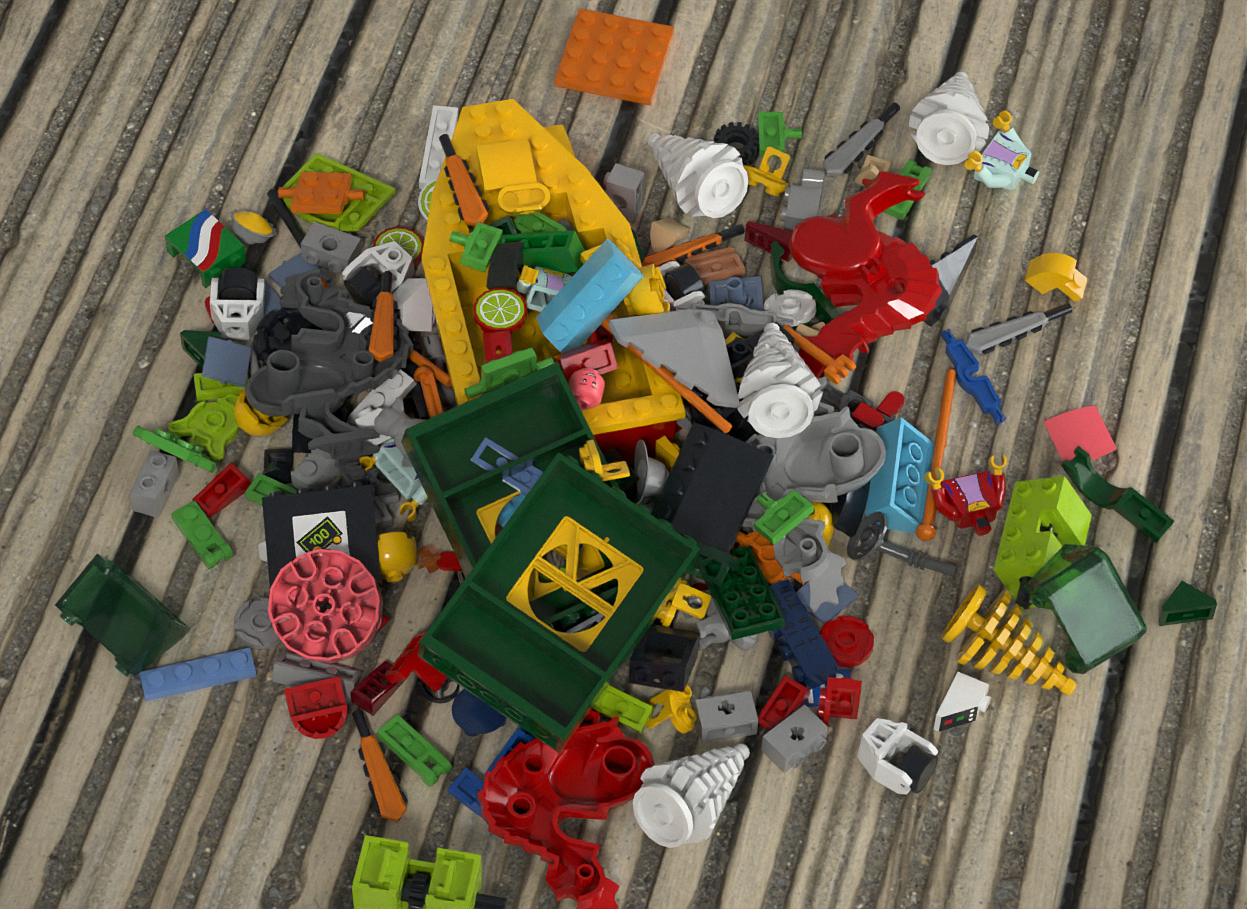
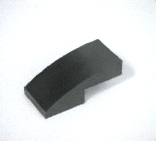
M522 241L496 245L487 276L486 287L489 290L493 288L515 289L517 268H522L524 246Z

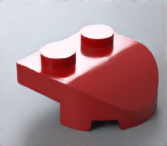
M340 676L284 689L291 722L301 734L313 739H323L334 735L342 727L347 716V704Z

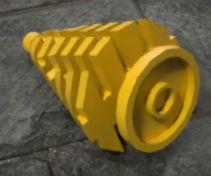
M980 584L976 585L956 610L941 635V640L951 643L961 634L965 627L972 630L969 634L970 636L960 648L962 651L957 654L956 663L967 664L980 649L976 656L978 659L973 662L972 668L982 670L997 654L996 650L1000 648V653L994 659L991 665L993 667L989 670V673L999 675L1008 666L1009 661L1014 658L1016 661L1012 663L1006 678L1016 680L1023 670L1028 668L1030 670L1027 672L1023 683L1033 685L1041 677L1044 680L1040 688L1050 690L1055 686L1064 695L1072 694L1076 688V682L1062 674L1065 667L1060 660L1054 666L1049 664L1055 654L1051 648L1047 646L1039 656L1035 655L1043 643V638L1039 632L1032 636L1027 645L1022 646V643L1031 632L1030 628L1033 626L1028 617L1014 630L1015 633L1011 637L1009 636L1020 619L1018 617L1022 614V609L1016 603L1003 616L1008 608L1006 605L1011 601V595L1006 590H1003L981 616L977 613V610L986 596V589Z

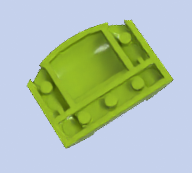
M318 153L282 187L294 188L298 183L301 172L351 173L352 184L350 190H365V201L350 200L344 206L342 214L295 213L310 224H313L315 221L342 232L359 231L396 193V188ZM283 198L286 206L291 210L292 198Z

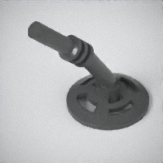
M875 512L865 517L861 521L856 535L849 539L847 545V554L854 561H861L878 550L907 562L908 566L913 564L914 568L920 566L921 570L927 568L953 577L957 572V566L928 558V554L923 556L921 552L916 554L915 550L909 552L883 541L887 529V518L880 512ZM860 540L861 546L857 547L858 542Z

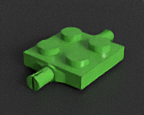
M533 348L516 351L512 355L498 360H491L481 365L480 382L464 388L465 395L468 399L480 394L484 395L553 364L554 361L552 357L537 362V355Z
M138 425L133 431V436L185 461L194 463L195 467L203 468L210 473H213L217 467L216 462L209 460L210 456L202 453L204 448L181 440V437L171 432H165L158 428L153 432Z

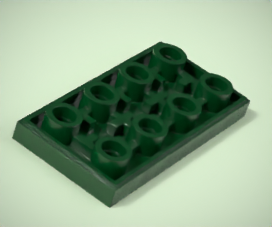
M750 546L735 548L730 551L728 556L717 553L697 558L699 571L731 640L785 627L783 614Z

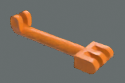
M788 325L783 326L794 337V344L827 367L824 370L825 377L837 385L841 382L839 375L843 378L849 375L847 369L853 371L856 368V364L842 354L835 360Z

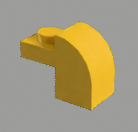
M1046 253L1029 261L1025 281L1042 295L1058 288L1076 302L1083 298L1087 278L1075 269L1077 260L1061 253Z

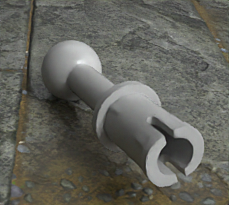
M430 335L429 339L428 337L424 339L428 360L445 372L444 364L446 359L440 335ZM436 379L442 406L452 405L456 400L453 389Z

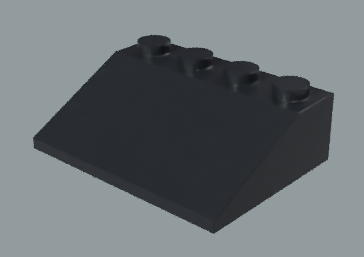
M694 422L651 515L658 520L661 518L668 521L673 526L674 531L682 536L684 534L690 536L697 542V545L728 556L774 455L716 429Z

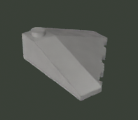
M686 309L609 321L608 325L617 342L627 347L631 344L634 348L643 352L641 358L658 369L661 365L665 366L669 371L676 374L674 379L691 390L695 386L703 393L708 394L706 400L712 404L732 408L739 407L740 402L723 331L713 312Z

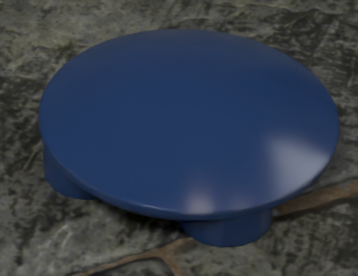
M466 689L462 690L453 701V719L468 736L475 737L479 734H487L506 724L507 718Z

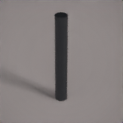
M276 189L269 190L267 196L301 249V242L305 237L283 200L278 197Z

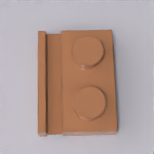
M734 246L693 255L684 260L685 264H690L696 270L703 286L709 285V281L728 280L731 277L745 276V266L738 254L735 253Z

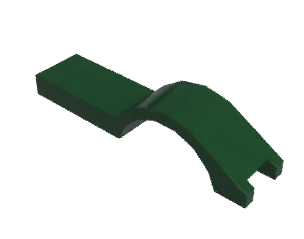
M777 241L771 243L772 284L777 293L782 295L786 290H801L809 293L816 302L817 313L815 317L820 322H824L825 325L842 315L814 283H797L783 275L780 271L783 266L780 257L784 254V249Z
M1078 446L1075 449L1074 454L1076 456L1071 462L1065 460L1061 465L1079 492L1089 501L1099 507L1115 510L1155 543L1163 537L1175 522L1132 487L1119 488L1104 480L1094 469L1090 461V454Z

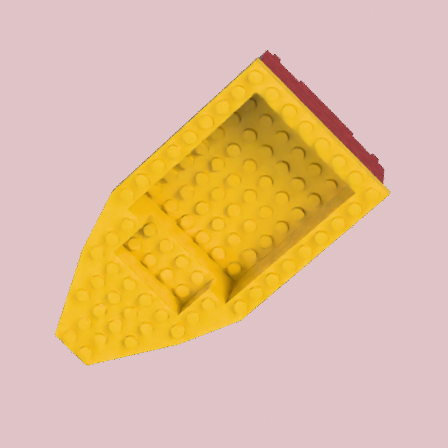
M514 99L462 107L451 142L456 154L462 160H466L469 166L467 172L473 174L476 181L474 185L479 186L482 193L481 199L485 200L489 207L488 217L483 224L489 225L508 215L512 217V213L504 212L498 206L497 197L499 192L484 193L476 145L528 139L537 183L545 185L550 192L549 203L540 213L555 222L561 218L566 219L571 224L573 230L576 231L585 251L601 245L607 238L612 242L618 239L623 245L628 246L633 260L639 262L642 266L630 224L587 168ZM445 156L432 192L422 253V268L456 403L459 406L482 396L480 394L468 399L464 388L480 382L481 365L486 364L483 345L484 331L474 321L473 306L476 299L482 293L489 290L486 287L489 265L486 272L461 265L460 260L464 252V246L449 241L452 231L468 236L474 231L476 226L467 225L465 221L460 220L458 214L460 206L455 204L453 198L455 191H451L448 183L451 178L446 177L444 170L447 159ZM569 272L565 274H569L573 277L576 272ZM516 274L515 289H510V290H513V291L517 292L519 295H521V296L523 297V299H524V301H525L526 293L523 294V293H520V292L517 290L516 285H517V282H518L519 278H518V276H517V274ZM624 299L611 312L616 319L638 316L634 313L631 306L626 307ZM527 308V319L524 326L510 334L512 353L533 348L537 355V362L545 360L542 347L548 339L542 333L536 319L540 311ZM614 337L612 349L618 369L600 375L605 382L600 404L595 408L581 411L607 464L634 460L635 448L639 440L644 441L648 457L655 459L656 440L666 436L673 443L676 422L679 419H685L686 412L681 395L627 347L618 343ZM497 350L496 353L501 354V351Z

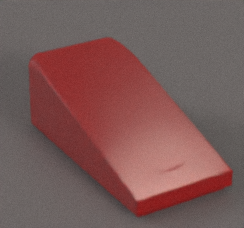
M231 462L192 501H196L201 510L211 518L245 494L251 485V481Z
M785 675L758 715V725L768 731L772 730L803 706L810 696L809 689Z

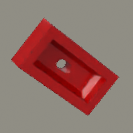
M510 330L483 332L486 363L513 354ZM500 350L501 354H497L496 351Z

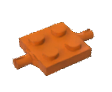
M301 172L298 183L294 188L279 187L278 189L279 198H292L290 204L292 213L342 214L344 206L350 200L365 201L366 194L365 190H350L352 184L351 173Z
M739 531L735 541L740 544L739 547L750 546L769 586L786 580L789 577L794 578L802 583V585L805 584L801 580L800 573H793L784 577L783 569L775 559L773 544L760 533L753 531L745 535Z

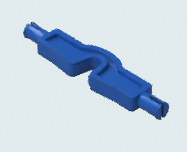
M947 329V332L944 330L941 333V337L947 344L945 353L956 369L958 384L965 392L974 397L984 414L990 413L996 424L1003 423L1006 417L1000 410L1001 400L994 391L987 376H970L979 370V362L968 350L963 340L956 341L950 329Z

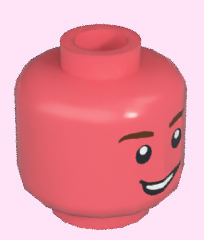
M582 368L575 371L570 376L568 385L580 409L588 410L597 407L601 402L605 382L596 370L591 368Z

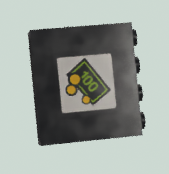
M367 482L351 483V487L340 488V485L324 486L322 491L302 488L296 490V494L285 495V492L277 491L271 492L269 497H262L270 588L285 565L298 556L317 549L342 551L359 560L377 580L379 588L384 587V578L380 571L373 499L375 489L372 485H367Z

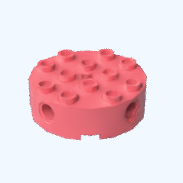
M317 549L298 556L280 570L270 588L268 613L275 633L289 650L308 660L334 664L355 657L371 644L382 623L384 602L377 580L359 560L342 551ZM329 600L332 608L324 613L320 606L321 604H326Z

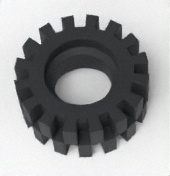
M730 122L728 127L724 124L721 126V130L717 129L716 135H714V143H741L745 146L736 149L740 153L738 157L742 158L743 165H748V163L752 165L754 159L756 160L758 157L759 135L756 134L754 128L749 130L750 125L745 124L742 127V122H737V126H734L733 122Z

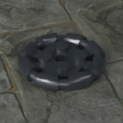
M281 307L276 312L272 310L262 318L256 327L258 333L253 337L255 355L259 361L263 362V367L267 366V359L273 352L278 350L291 351V335H297L301 328L324 329L305 319L298 308ZM285 318L289 321V322H286L285 324H282V323L280 322L281 320H283V319H285ZM267 336L275 337V338H274V340H273V339H268Z

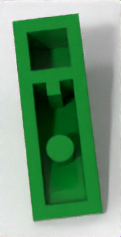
M575 230L502 235L499 243L522 241L524 243L522 265L533 268L542 267L562 273L577 272L582 265L580 253L585 251Z

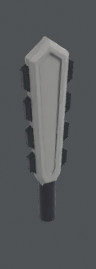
M892 103L878 118L864 122L860 126L859 131L852 132L849 135V140L842 141L837 146L836 151L829 152L823 161L826 176H842L847 174L853 168V163L858 162L863 157V152L873 146V141L879 140L883 135L884 125L900 110V106L897 103Z
M1070 303L1046 312L1034 313L1029 311L1023 313L1022 317L1014 316L1008 318L1004 323L995 322L990 324L988 328L980 327L974 329L967 335L965 345L970 352L978 355L981 353L988 354L995 351L997 346L1004 347L1011 344L1013 339L1020 340L1027 337L1029 332L1036 333L1041 331L1048 321L1072 313V306Z

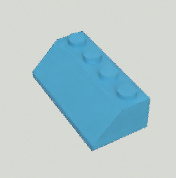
M607 238L536 317L542 333L562 353L580 347L644 275Z
M901 417L877 427L876 433L884 443L886 458L880 470L870 480L865 516L880 512L887 518V529L916 533V527L922 524L928 487L924 476L931 469L935 443Z

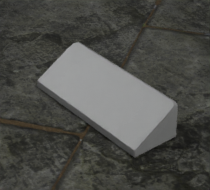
M283 651L274 663L272 681L295 687L340 676L345 701H351L350 692L360 683L363 672L332 663L308 660L297 654Z

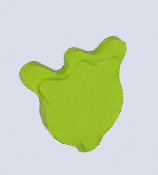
M228 394L222 398H217V402L206 403V400L199 402L192 408L188 416L169 423L168 432L179 437L191 436L189 442L204 448L203 450L209 453L213 461L223 460L226 446L237 437L241 430L235 421L233 412L238 396Z

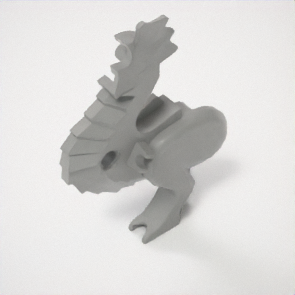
M826 377L817 379L821 386L815 389L814 392L824 388L827 383ZM822 402L819 403L818 409L814 411L810 425L794 436L773 438L762 434L759 436L754 434L746 443L774 455V458L742 526L752 527L753 531L757 532L753 523L762 517L767 510L757 502L758 496H761L762 493H766L773 501H777L787 496L792 490H796L809 502L834 503L838 502L837 496L861 488L877 474L884 464L886 450L882 439L871 429L859 428L850 417L849 407H844L840 412H834L833 406ZM805 518L773 545L775 559L783 569L784 577L793 573H800L802 582L809 581L811 593L810 609L812 612H816L824 602L838 605L839 601L836 590L837 587L844 585L841 569L846 565V562L839 555L828 551L826 542L822 537L825 522Z

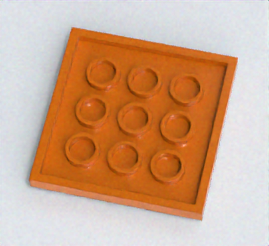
M579 8L554 80V86L651 105L674 35V27Z

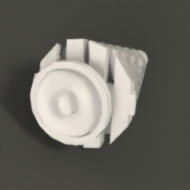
M957 72L946 83L944 82L931 94L929 93L924 100L922 99L912 110L913 113L910 115L909 127L917 129V132L913 131L910 135L916 141L918 149L923 155L938 164H959L968 159V155L971 152H980L986 144L985 139L988 140L989 126L986 123L988 119L965 72Z
M653 133L648 137V145L652 148L655 159L679 207L685 213L690 211L691 217L708 216L719 218L733 212L742 202L747 192L749 181L747 171L743 168L742 158L738 157L740 153L735 147L727 146L728 144L714 143V141H704L689 137L684 139L676 135Z
M768 323L764 327V333L760 336L758 344L754 348V358L749 362L744 372L738 393L739 400L741 398L743 400L740 401L738 411L743 418L748 416L747 422L753 426L755 431L764 436L773 438L791 437L802 432L810 425L814 411L818 409L823 392L820 389L814 392L815 389L821 386L799 356L796 349L793 348L785 334L779 330V326L775 323Z
M737 744L733 748L728 746L717 750L713 749L704 752L701 756L698 754L690 757L686 756L647 768L640 778L644 783L640 790L635 793L633 799L634 815L640 828L650 839L668 848L680 847L682 844L699 843L702 839L707 840L719 819L726 800L729 798L744 766V760L749 757L748 747L744 744Z

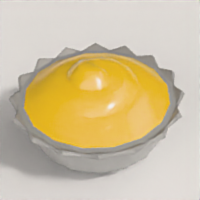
M234 209V211L230 212V217L232 218L231 228L241 241L247 244L264 243L270 237L276 235V229L273 228V224L268 223L267 219L259 214L244 211L243 209L239 211Z

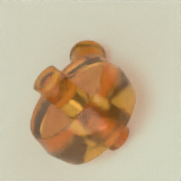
M421 547L418 554L422 561L416 563L419 570L426 567L429 574L436 572L439 567L435 561L441 558L439 553L437 552L432 555L428 548Z

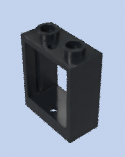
M651 625L631 655L628 683L684 692L698 657L699 632ZM645 654L681 659V662L678 664L643 657Z

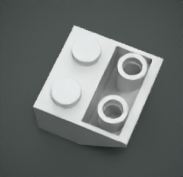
M408 278L392 293L393 299L397 301V310L394 313L397 314V319L402 320L401 324L408 331L432 332L435 315L432 311V303L425 278Z

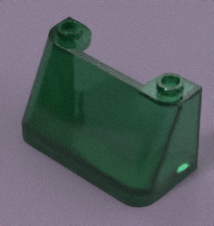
M1064 544L1024 586L1033 605L1038 608L1050 609L1056 616L1073 649H1070L1065 654L1066 666L1072 673L1086 674L1137 642L1147 632L1146 624L1111 559L1100 548Z
M98 553L55 604L62 612L60 617L71 626L77 623L84 627L115 656L114 660L117 662L115 668L127 677L130 674L138 675L139 672L143 671L182 640L190 631V628L130 573Z

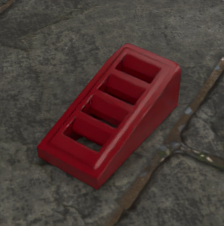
M751 221L746 223L744 241L770 254L771 243L777 241L784 249V254L780 259L787 262L792 259L789 250V238L792 231Z
M385 660L350 692L351 702L374 716L405 680L392 684L385 677L386 674H384L390 670L392 664ZM381 678V679L385 680L386 682H388L389 684L386 686L385 684H383L382 682H380V681H378V680ZM373 685H375V686H377L378 688H380L381 691L379 692V691H377L376 689H374V688H373ZM369 692V693L373 694L374 697L371 698V697L368 696L366 693Z

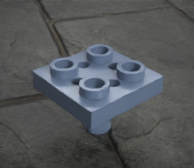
M761 276L748 278L731 277L728 280L709 281L711 305L719 306L732 303L749 309L764 311Z

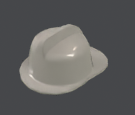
M639 440L634 455L637 484L636 500L638 503L646 497H659L669 476L665 465L658 460L648 457L644 441Z

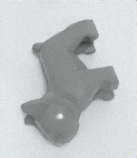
M397 397L392 407L383 409L375 417L374 426L378 434L394 438V442L403 456L402 466L413 467L401 441L405 429L425 420L408 417L404 412L403 400Z
M709 590L702 591L711 596ZM683 596V600H686L691 608L699 609L702 607V602L699 598ZM711 596L705 613L707 618L695 623L697 632H699V650L706 649V646L711 643L727 641L733 642L743 651L752 648L757 642L758 634L731 640ZM682 611L686 620H689L693 617L692 615Z

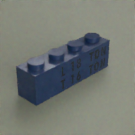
M786 579L770 585L769 588L785 619V627L768 631L773 640H777L783 660L789 661L795 681L801 682L803 686L811 690L826 684L828 677L836 678L838 665L789 580Z

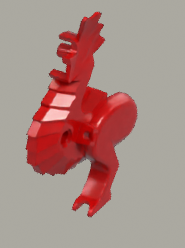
M880 171L876 178L871 180L863 178L862 184L866 189L852 194L845 199L844 217H837L833 213L826 217L815 216L806 218L794 227L790 235L789 250L794 261L802 269L822 279L820 285L826 298L832 300L834 307L858 305L823 326L816 337H804L835 360L842 354L853 360V352L857 348L860 353H869L867 344L877 341V338L893 335L894 331L911 329L912 325L926 320V316L936 306L935 302L943 292L939 285V272L937 268H932L927 256L922 255L913 242L907 244L896 236L893 238L877 231L874 226L876 216L886 209L903 201H917L925 196V192L912 189L919 185V179ZM800 348L799 356L804 360L816 379L820 378L821 373L827 367Z
M590 710L560 754L537 738L525 745L520 742L506 757L502 756L491 772L486 771L483 790L478 791L477 799L482 808L481 817L489 826V832L504 839L505 844L520 846L523 848V851L539 855L540 860L549 863L545 883L554 893L556 902L570 898L574 900L576 909H619L615 901V894L619 891V885L605 877L603 868L596 859L600 845L568 837L560 830L558 823L567 818L607 820L609 809L623 806L634 799L635 793L640 790L644 783L640 779L642 773L647 768L653 767L655 763L646 745L639 740L625 737L617 726L619 717L615 716L609 722L598 723L600 714ZM523 809L527 813L518 814L514 810Z

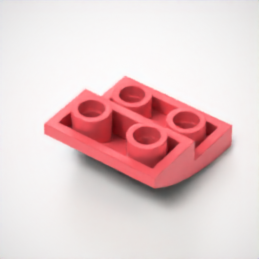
M1095 405L1071 410L1044 421L1063 462L1065 460L1071 462L1076 456L1074 451L1078 446L1090 454L1093 461L1117 450Z

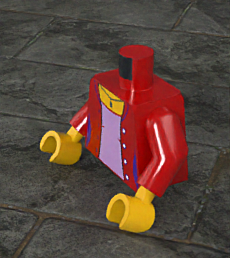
M1004 454L1001 455L1002 463L1000 466L994 464V455L989 458L988 463L994 469V474H991L990 470L942 481L944 479L942 469L935 468L936 480L932 478L930 471L926 472L924 480L933 486L931 493L937 511L950 521H954L960 529L974 527L978 536L988 534L992 530L990 522L996 519L997 511L1002 508L1006 495L1005 474L1002 473V468L1007 464L1006 456Z

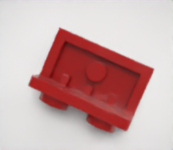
M828 677L827 687L821 688L818 707V718L823 720L827 727L829 717L857 719L862 680H854L850 677Z

